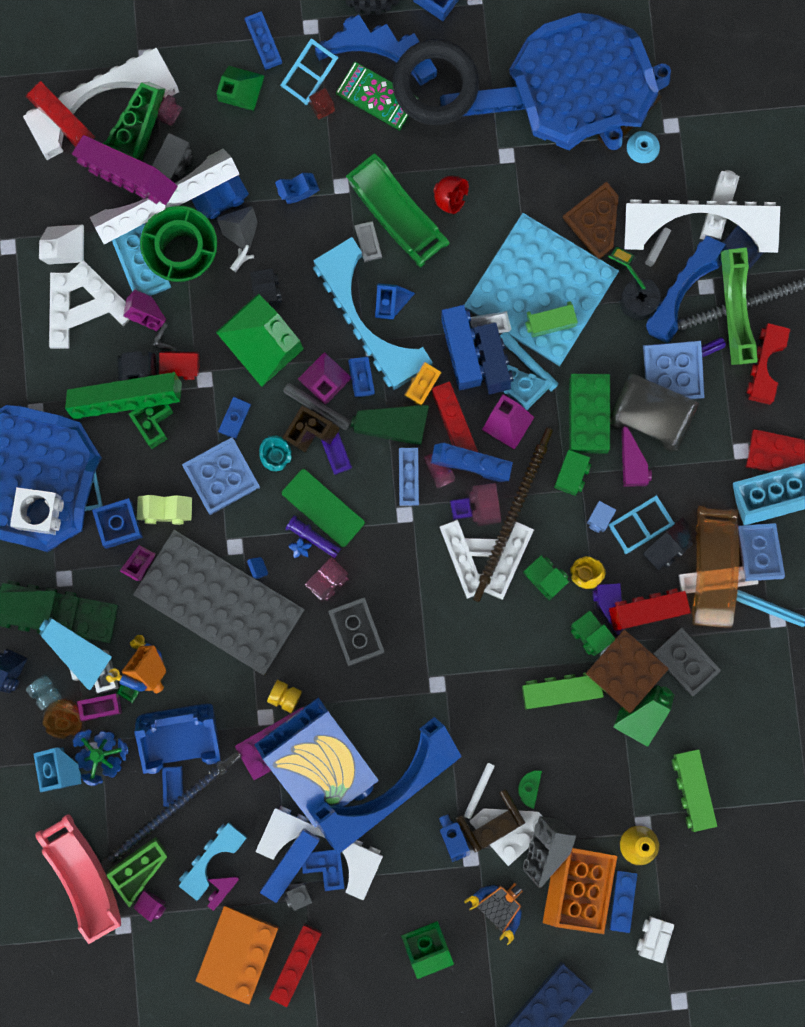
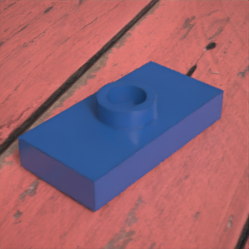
M233 397L218 432L230 438L233 437L236 440L251 404Z

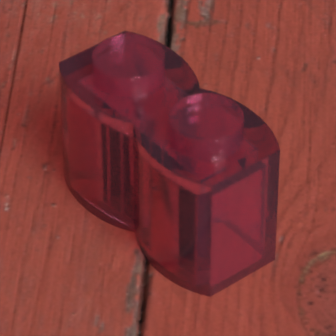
M331 557L308 580L305 586L321 601L324 599L328 601L335 594L333 590L338 585L342 587L348 581V572Z

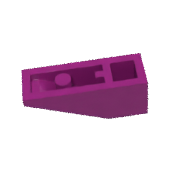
M623 427L621 430L623 487L647 486L649 481L652 480V472L648 470V463L628 427Z

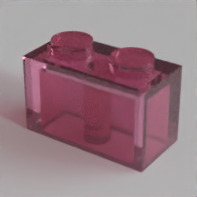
M496 483L473 486L472 492H469L470 501L475 504V510L472 511L473 521L477 522L478 526L501 523Z

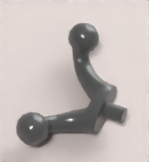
M164 323L160 327L159 333L154 337L155 343H153V346H157L159 349L167 348L178 352L177 347L161 342L164 330L168 327L167 323Z

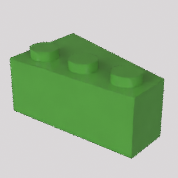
M155 837L107 871L106 876L128 907L131 906L135 898L167 858V851L157 837Z

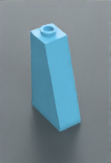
M51 617L48 621L45 619L39 627V630H41L39 634L83 685L91 690L112 656Z

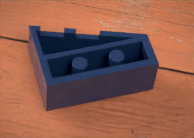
M497 323L474 327L475 344L479 348L480 364L483 365L484 378L489 395L511 390V382L514 381L513 374L507 368L509 360L507 354L503 352V349H505L504 342L500 338Z
M5 649L4 654L0 653V691L11 693L12 690L15 691L18 687L19 680L17 679L28 659L9 649Z

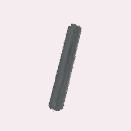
M288 383L285 386L283 392L343 430H347L350 426L351 421L292 384Z

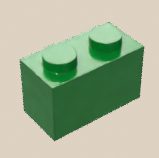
M568 450L554 488L574 496L578 491L581 492L585 481H582L584 474L588 475L592 465L588 463L590 457Z

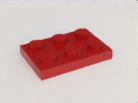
M755 429L752 431L746 462L747 468L774 472L805 463V440Z

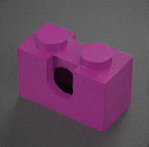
M119 694L77 701L81 721L122 714Z

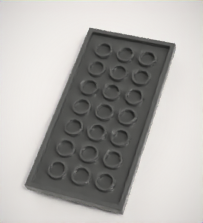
M173 530L133 594L264 676L305 609L176 530Z

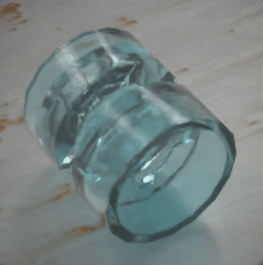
M47 675L41 676L26 688L32 699L36 698V704L42 712L49 709L62 698L57 688L51 687L53 683Z

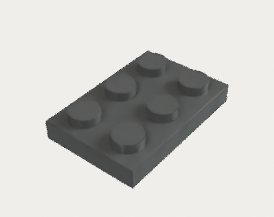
M680 628L653 653L656 658L669 668V673L691 697L697 694L721 671L683 628Z

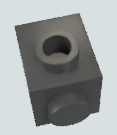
M306 883L286 892L288 895L285 897L289 908L293 907L294 911L313 903Z

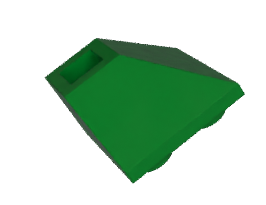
M228 66L221 77L216 93L218 101L254 111L265 76Z

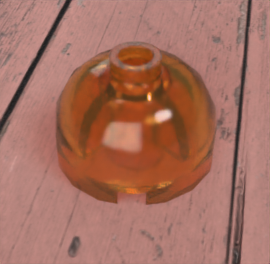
M66 699L52 702L46 708L43 717V726H45L46 732L53 737L61 739L66 738L68 735L75 736L81 730L83 722L80 720L77 704Z

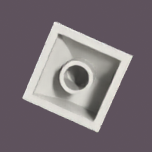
M84 225L47 227L39 240V259L47 264L84 262Z

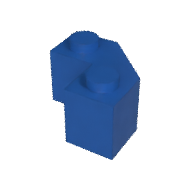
M239 175L194 197L192 202L197 211L207 218L214 219L228 209L241 205L249 193Z

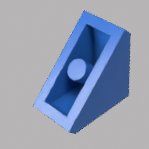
M378 283L375 318L394 319L415 293L398 285Z

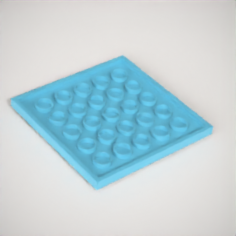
M522 213L464 306L466 310H469V312L476 316L507 311L511 330L508 333L515 340L560 366L619 271ZM571 301L578 321L576 327L533 338L531 332L527 333L525 322H527L528 318L526 312L530 311L532 315L567 306V302Z

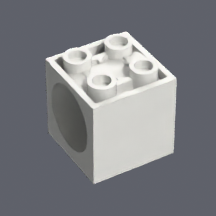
M16 487L10 526L17 530L56 535V531H59L61 520L58 517L59 511L62 512L64 500H61L62 497L53 492ZM37 499H46L45 503L50 507L48 518L41 524H30L31 520L27 516L29 505Z

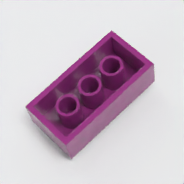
M304 707L235 746L253 780H257L271 772L254 744Z

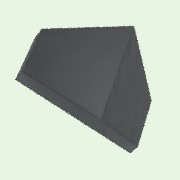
M253 206L217 217L222 235L242 249L249 245L247 251L249 253L258 224Z

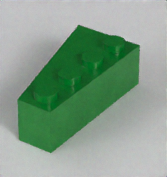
M141 82L130 99L129 105L122 112L119 121L112 128L109 137L103 144L137 160H143L166 89L151 82Z

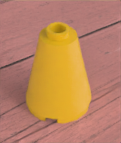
M633 826L622 835L620 851L628 862L635 865H645L657 856L659 841L651 829L645 826Z

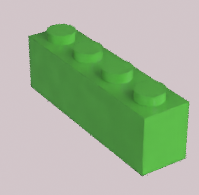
M583 673V677L577 678L575 674L566 675L564 680H557L556 677L546 678L544 683H537V680L526 681V685L522 686L525 709L603 698L602 689L585 673Z
M699 749L674 754L672 765L674 771L677 770L679 778H676L678 789H682L683 797L681 798L683 809L687 810L688 817H685L688 829L691 828V831L696 832L717 827Z

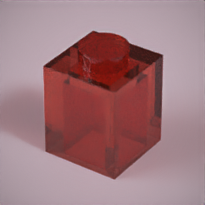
M326 88L309 96L310 106L318 120L335 111L334 103Z

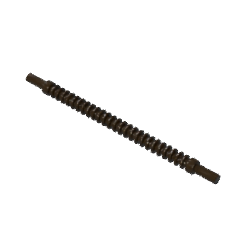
M546 428L540 444L536 445V452L533 453L534 457H531L532 462H529L530 467H527L528 472L524 473L526 475L522 478L524 481L520 482L522 486L518 487L520 491H517V496H514L515 501H512L513 506H510L509 516H506L507 520L503 522L505 525L501 526L503 530L499 531L501 535L497 536L496 545H493L494 550H491L492 555H489L490 560L486 561L488 565L484 566L486 568L482 571L484 574L479 577L480 583L473 597V600L476 602H480L486 586L490 584V577L493 576L492 572H495L494 567L498 566L496 562L500 561L498 557L502 556L503 547H506L505 542H508L507 537H510L509 532L513 531L511 527H514L513 523L517 522L515 519L519 517L517 513L521 512L520 508L523 507L524 498H527L526 493H529L528 488H531L530 483L534 482L532 480L536 477L534 474L538 473L536 469L540 468L538 464L542 463L541 459H544L543 454L547 452L548 448L546 446L553 432L551 428Z

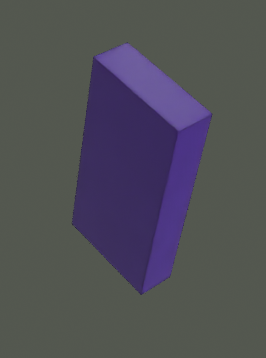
M339 432L330 445L321 440L334 475L352 469Z

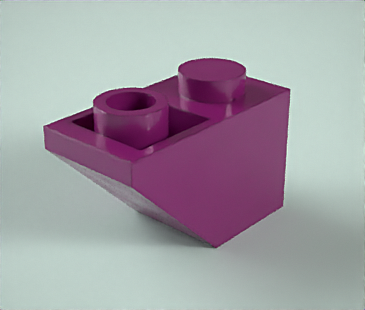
M134 289L126 299L123 317L155 331H158L165 323L166 318L151 296Z
M144 890L133 908L148 921L152 922L155 919L161 918L166 910L164 907L166 902L151 892Z

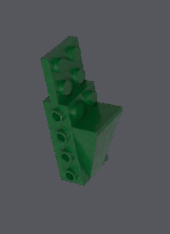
M8 581V584L2 583L0 587V627L10 628L11 625L18 626V630L29 632L30 629H35L37 634L41 632L39 627L45 619L48 621L51 617L84 639L111 643L118 605L76 597L77 593L65 591L64 595L57 593L58 590L46 588V591L38 590L39 586L27 584V587L19 586V582Z

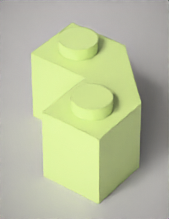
M154 495L138 496L137 519L145 520V524H156V521L182 525L184 521L191 520L192 497L178 495L169 497Z

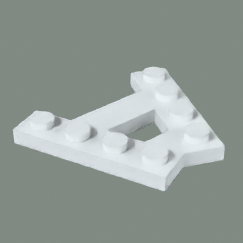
M85 261L80 262L70 273H50V349L70 348V328L104 314L110 313L122 326L130 320L123 317L126 302ZM84 287L95 298L70 309V292Z
M456 520L439 528L468 599L474 596L480 583L479 577L483 575L478 574L472 556L489 557V555H492L491 550H494L493 545H496L495 541L498 539L464 538L459 522ZM518 522L515 523L508 542H505L506 547H503L504 551L501 552L502 556L498 566L495 568L493 576L490 577L491 582L486 586L484 592L503 600L534 529Z

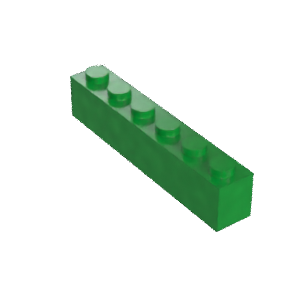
M172 372L68 389L65 409L72 419H80L101 414L180 402L182 383L176 373Z

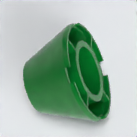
M186 206L168 207L158 214H154L144 226L140 238L141 254L146 265L157 276L173 282L189 281L202 275L212 264L217 252V236L212 224L201 212ZM177 237H189L198 243L195 254L186 261L173 262L164 256L168 243Z

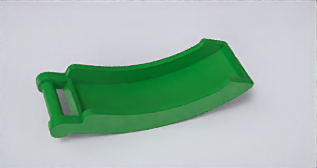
M375 153L346 175L347 180L370 212L420 268L425 265V261L441 248H446L450 244L438 227L409 197L386 164ZM436 238L439 240L421 256L417 254Z

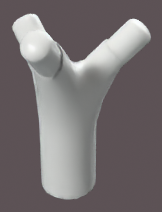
M246 245L243 251L241 248L238 249V256L230 267L234 272H237L246 260L254 258V255H246L249 245Z

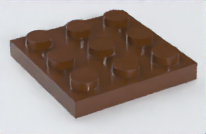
M624 629L585 674L627 712L631 713L669 668Z

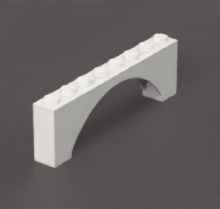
M155 48L153 50H146L143 52V55L137 58H130L120 67L115 66L104 75L95 76L92 81L78 85L71 92L62 93L58 99L74 115L77 109L88 99L110 89H137L141 82H151L166 89L162 100L175 95L179 90L160 53ZM39 109L29 110L23 117L46 160L62 153L61 146L64 133Z
M221 149L207 156V159L198 168L175 183L178 187L166 206L161 203L156 205L146 198L123 207L105 209L91 216L90 219L102 242L106 244L148 222L154 214H158L168 207L179 206L239 175V172L231 156L224 149Z
M630 200V203H626L625 249L644 250V244L660 227L677 217L691 213H712L731 220L746 231L757 245V252L778 253L780 206H776V202H764V206H756L757 202H745V206L737 205V202L726 201V205H718V201H707V205H699V201H687V204H680V200H668V204H661V200H649V204H642V200Z

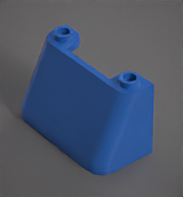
M200 704L151 712L136 718L134 732L143 774L158 773L164 763L200 757L207 764H215L221 761L213 705Z

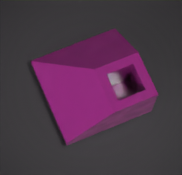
M324 352L298 380L326 405L351 380V376Z
M503 394L482 431L515 450L534 417L520 404Z

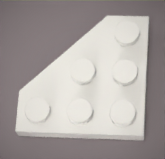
M483 808L469 822L477 829L508 810ZM519 811L526 823L490 844L508 866L529 848V843L533 839L535 825L538 823L539 816H542L539 812Z

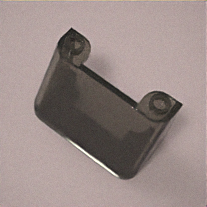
M629 374L610 413V425L619 429L626 426L660 440L664 445V449L671 452L674 450L678 451L699 404L690 398L649 380Z

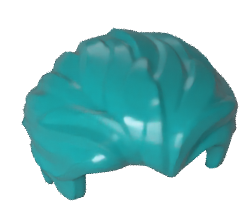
M277 435L268 436L260 445V460L270 471L283 470L292 459L291 448L283 437Z

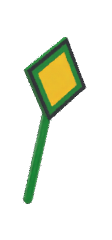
M615 245L608 257L627 266L641 288L646 289L631 267L637 255Z

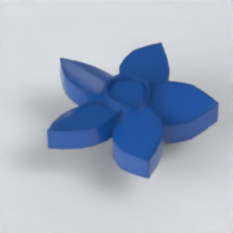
M299 537L297 543H291L288 547L294 551V558L299 557L300 554L308 557L306 549H309L312 544H303V539Z

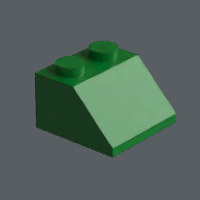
M438 921L401 935L417 979L454 965Z

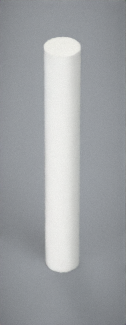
M487 763L464 817L471 820L495 767L494 765Z

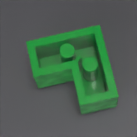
M168 404L139 408L129 413V416L151 449L167 440L158 423L173 414Z
M540 556L523 574L550 601L569 583L567 580L568 575L562 569H553L552 566L554 564L551 560Z
M591 611L571 625L572 630L570 631L577 640L581 639L584 643L582 647L588 655L592 654L595 656L615 640L607 627L601 625Z

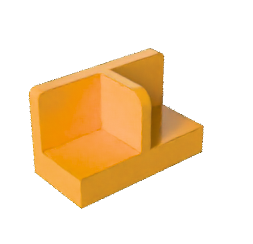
M424 362L417 375L411 379L412 383L405 396L415 401L416 405H422L441 372Z

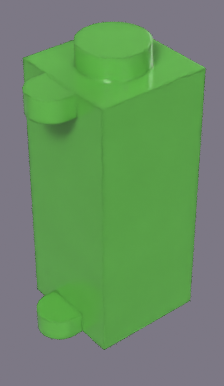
M571 301L567 302V306L532 315L530 311L526 312L528 319L525 322L527 333L531 332L532 338L573 328L578 323Z

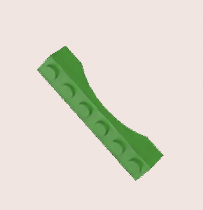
M747 248L721 251L731 365L757 363L756 342L750 328L746 303V282L749 268Z

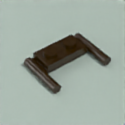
M506 789L499 792L509 810L476 830L471 831L462 815L456 818L475 853L526 823Z

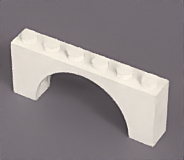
M280 806V809H274L256 852L274 860L280 849L292 839L297 838L303 828L313 835L322 837L324 835L318 826L314 827L308 822L307 817L298 814L297 817L291 815V810ZM356 840L342 851L349 868V882L346 893L364 900L383 855H380V850L372 846L367 849L362 846L363 842Z

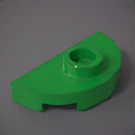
M542 771L527 773L521 779L518 786V794L521 801L532 809L535 806Z

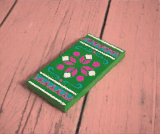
M357 62L353 63L337 89L336 95L400 131L409 116L402 110L395 98L393 83Z

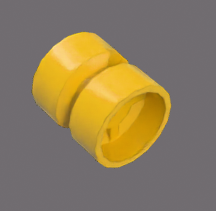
M277 680L267 702L276 707L281 705L282 710L293 713L302 691L294 687L289 689L288 684Z

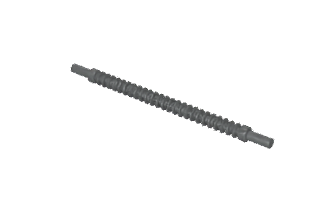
M805 278L802 281L800 279L797 282L793 281L792 284L787 283V286L783 284L782 287L778 286L777 289L772 288V291L768 289L767 292L763 291L762 294L757 293V296L752 295L751 298L747 296V308L748 306L752 307L753 304L755 306L758 303L762 304L763 301L768 302V299L772 301L773 298L777 299L778 296L783 297V294L786 296L788 293L793 294V291L798 292V289L803 290ZM722 305L721 308L717 306L716 310L712 308L711 311L707 310L706 313L701 312V315L697 313L696 316L692 315L691 318L679 319L678 330H686L687 327L697 326V323L702 324L703 321L705 323L707 320L712 321V318L717 319L718 316L722 318L723 314L727 316L726 306Z

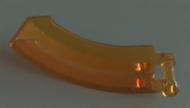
M705 506L698 507V523L696 526V532L698 533L697 578L692 608L693 625L731 628L733 625L739 576L737 509L719 510L708 509ZM705 516L729 518V521L705 519Z

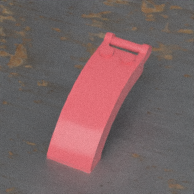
M67 814L62 817L61 821L46 830L38 831L35 836L43 847L42 854L61 880L74 908L78 930L87 943L90 944L120 927L121 917L110 882L96 854L74 824L71 815ZM64 827L67 828L68 832L51 842L48 840L47 837Z

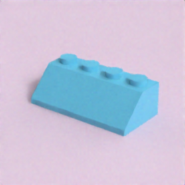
M805 463L733 482L737 509L743 525L804 510Z

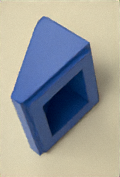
M261 557L247 560L254 579L257 580L268 575Z

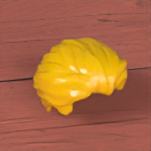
M588 556L577 559L570 568L572 581L584 589L597 587L603 581L606 574L603 564L599 560Z

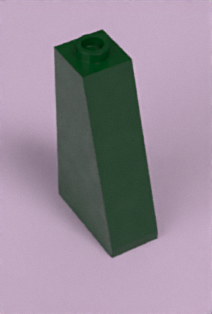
M420 405L357 411V416L353 415L351 427H354V433L421 446L429 406Z

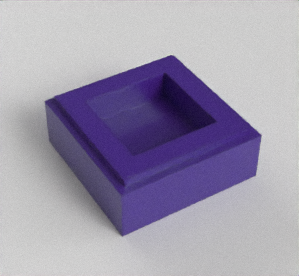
M469 498L450 501L453 520L472 517Z

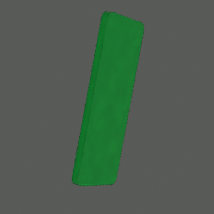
M302 469L282 491V495L341 547H345L365 524L362 518L305 469Z

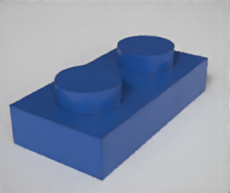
M362 357L348 360L355 397L374 395L375 391L369 358Z

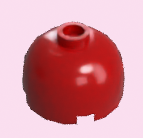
M455 175L444 177L434 187L436 205L450 214L459 212L465 203L464 200L462 201L464 194L468 195V181Z

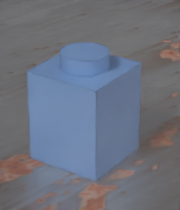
M599 501L587 521V524L590 525L589 528L598 533L600 531L604 532L616 510Z

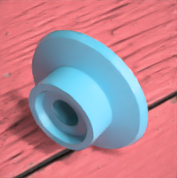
M636 132L627 141L628 155L638 163H649L659 154V141L650 132ZM641 144H646L647 147L643 148Z

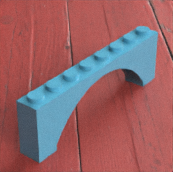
M351 237L313 260L315 266L313 270L318 277L321 276L325 281L323 286L328 293L332 292L334 295L333 301L338 309L342 308L344 311L343 317L348 324L351 323L355 328L353 333L358 340L362 339L364 342L363 348L367 355L373 356L375 360L373 364L378 372L382 371L385 375L383 380L388 387L392 386L395 390L414 378L424 362L432 367L433 362L423 347L420 349H408L387 343L374 335L360 320L353 305L351 285L354 270L358 260L362 258V252Z

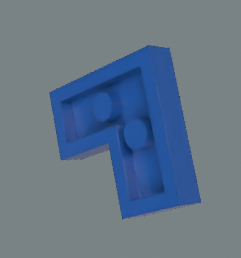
M335 850L311 852L302 865L303 874L323 871L325 891L345 889L341 853L338 854Z

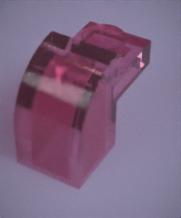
M167 95L166 98L163 97L156 119L165 124L174 125L183 107L176 104L174 97Z
M433 453L424 456L428 470L437 488L455 481V476L450 468L431 463Z

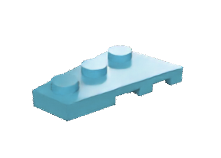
M507 365L508 371H512L514 381L511 382V390L503 392L524 409L528 410L552 386V381L542 380L534 374H526L519 371L518 368Z

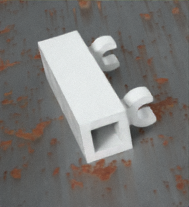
M721 171L711 201H718V205H726V201H732L740 176L735 175L733 171ZM707 213L700 239L704 240L706 236L720 241L727 218Z

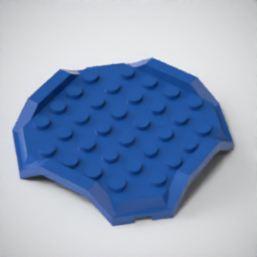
M577 13L544 24L526 39L509 69L526 109L533 136L545 141L546 139L553 141L557 146L566 150L572 149L587 137L620 126L641 127L650 107L658 96L653 68L640 36L629 27L594 14Z
M5 405L0 408V540L49 552L59 546L60 543L83 531L88 497L94 474L102 457L80 422L21 406ZM16 487L53 492L62 497L61 500H64L62 512L59 511L58 519L61 520L59 531H56V535L17 530L10 526ZM37 499L29 505L27 516L31 520L30 524H41L48 518L50 507L45 503L46 499Z

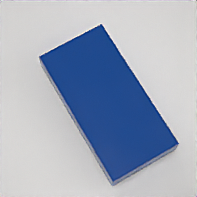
M182 766L162 767L163 807L172 806L183 797Z

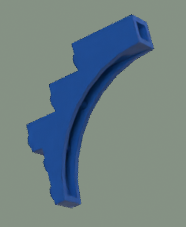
M357 15L345 20V23H343L344 32H337L333 35L332 39L321 41L319 44L333 54L364 51L377 53L398 62L402 54L411 46L419 43V40L413 33L410 36H403L398 42L387 24L375 27L370 33L361 16ZM315 48V55L319 61L329 57L319 48ZM426 59L420 62L411 74L420 85H423L437 77V69L431 59Z

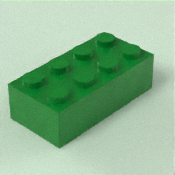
M571 374L569 378V450L577 453L607 454L609 452L610 374Z

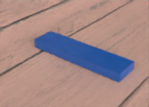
M303 828L260 890V893L277 903L320 841V838Z

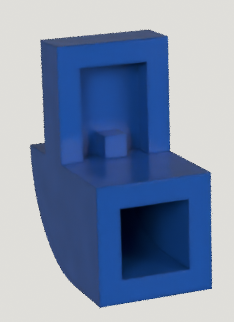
M301 173L292 180L280 179L275 182L279 196L282 200H286L287 204L301 201L320 191L313 173Z

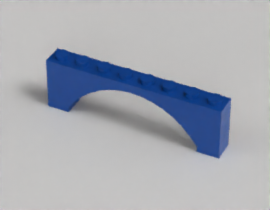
M435 717L419 729L421 731L420 740L410 766L399 781L387 792L372 801L357 806L335 807L325 802L310 814L328 843L338 854L462 757L445 726Z

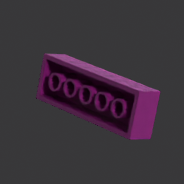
M85 135L82 136L72 152V155L77 158L76 162L85 168L88 167V171L97 177L100 174V177L105 181L110 182L112 180L111 182L120 188L123 185V188L131 193L136 191L135 193L143 199L148 197L147 199L156 205L161 203L166 206L178 187L155 167Z

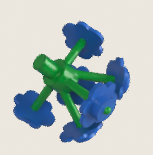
M88 729L80 731L75 735L73 746L81 747L85 744L89 749L88 751L82 749L80 753L75 755V760L78 762L79 768H83L85 771L92 769L91 773L81 774L80 778L87 785L96 786L98 783H103L102 777L95 775L98 762H102L103 775L113 778L121 770V759L110 756L105 760V756L120 752L123 761H126V754H128L129 748L119 738L118 748L111 750L116 744L114 734L112 732L106 733L102 730L94 736V741L98 749H94L87 741L90 739L92 732Z

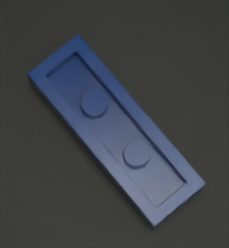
M262 11L245 17L246 25L264 69L267 70L282 64L281 57Z
M617 871L609 930L630 933L637 873Z

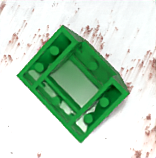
M260 294L255 296L216 332L261 387L304 349L298 337Z

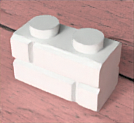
M651 916L649 920H645L642 928L645 934L643 939H639L637 944L638 954L663 963L674 924Z

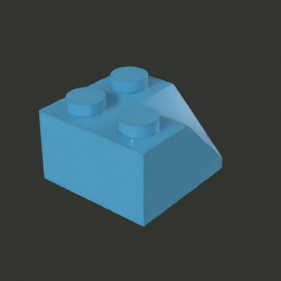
M58 747L34 753L40 792L81 784V772L78 764L65 754L64 748Z

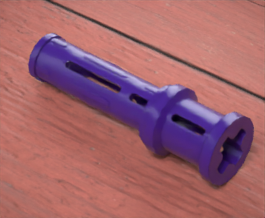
M294 515L285 529L296 533L303 540H308L335 559L341 548L313 531L311 525L304 524Z

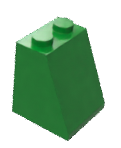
M659 685L653 687L631 713L627 712L623 707L620 708L614 728L648 747L669 714L675 694L667 687Z

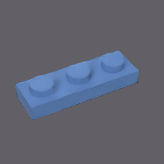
M399 448L400 506H419L418 448Z

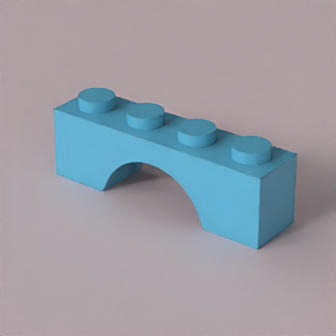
M231 823L221 825L216 832L218 834L217 838L214 841L210 840L204 847L206 852L203 856L198 855L192 862L194 866L190 872L185 871L179 879L181 881L179 887L196 901L201 898L211 885L207 876V866L211 858L220 852L236 853L248 838Z

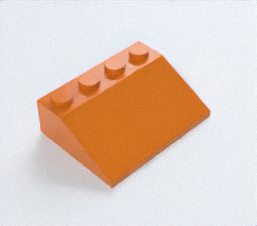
M572 848L571 854L550 878L543 923L559 928L604 934L617 856Z
M224 906L196 982L230 998L250 1004L279 926Z

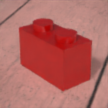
M161 351L159 353V375L175 372L177 376H183L184 380H194L195 376H199V352Z

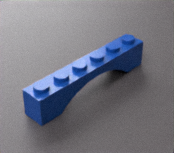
M706 236L698 244L697 251L688 259L687 266L678 274L677 281L668 289L667 296L659 303L653 317L651 316L648 319L646 328L649 335L665 343L671 341L678 330V310L685 293L700 277L721 266V251L728 250L726 244L709 236Z

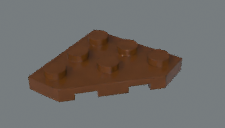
M607 182L563 215L565 222L598 260L614 247L619 196Z

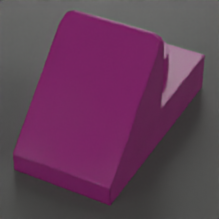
M139 545L120 572L136 581H142L146 569L154 560L156 554Z
M233 876L208 879L220 890L219 892L215 890L208 898L210 901L208 907L214 911L240 878Z

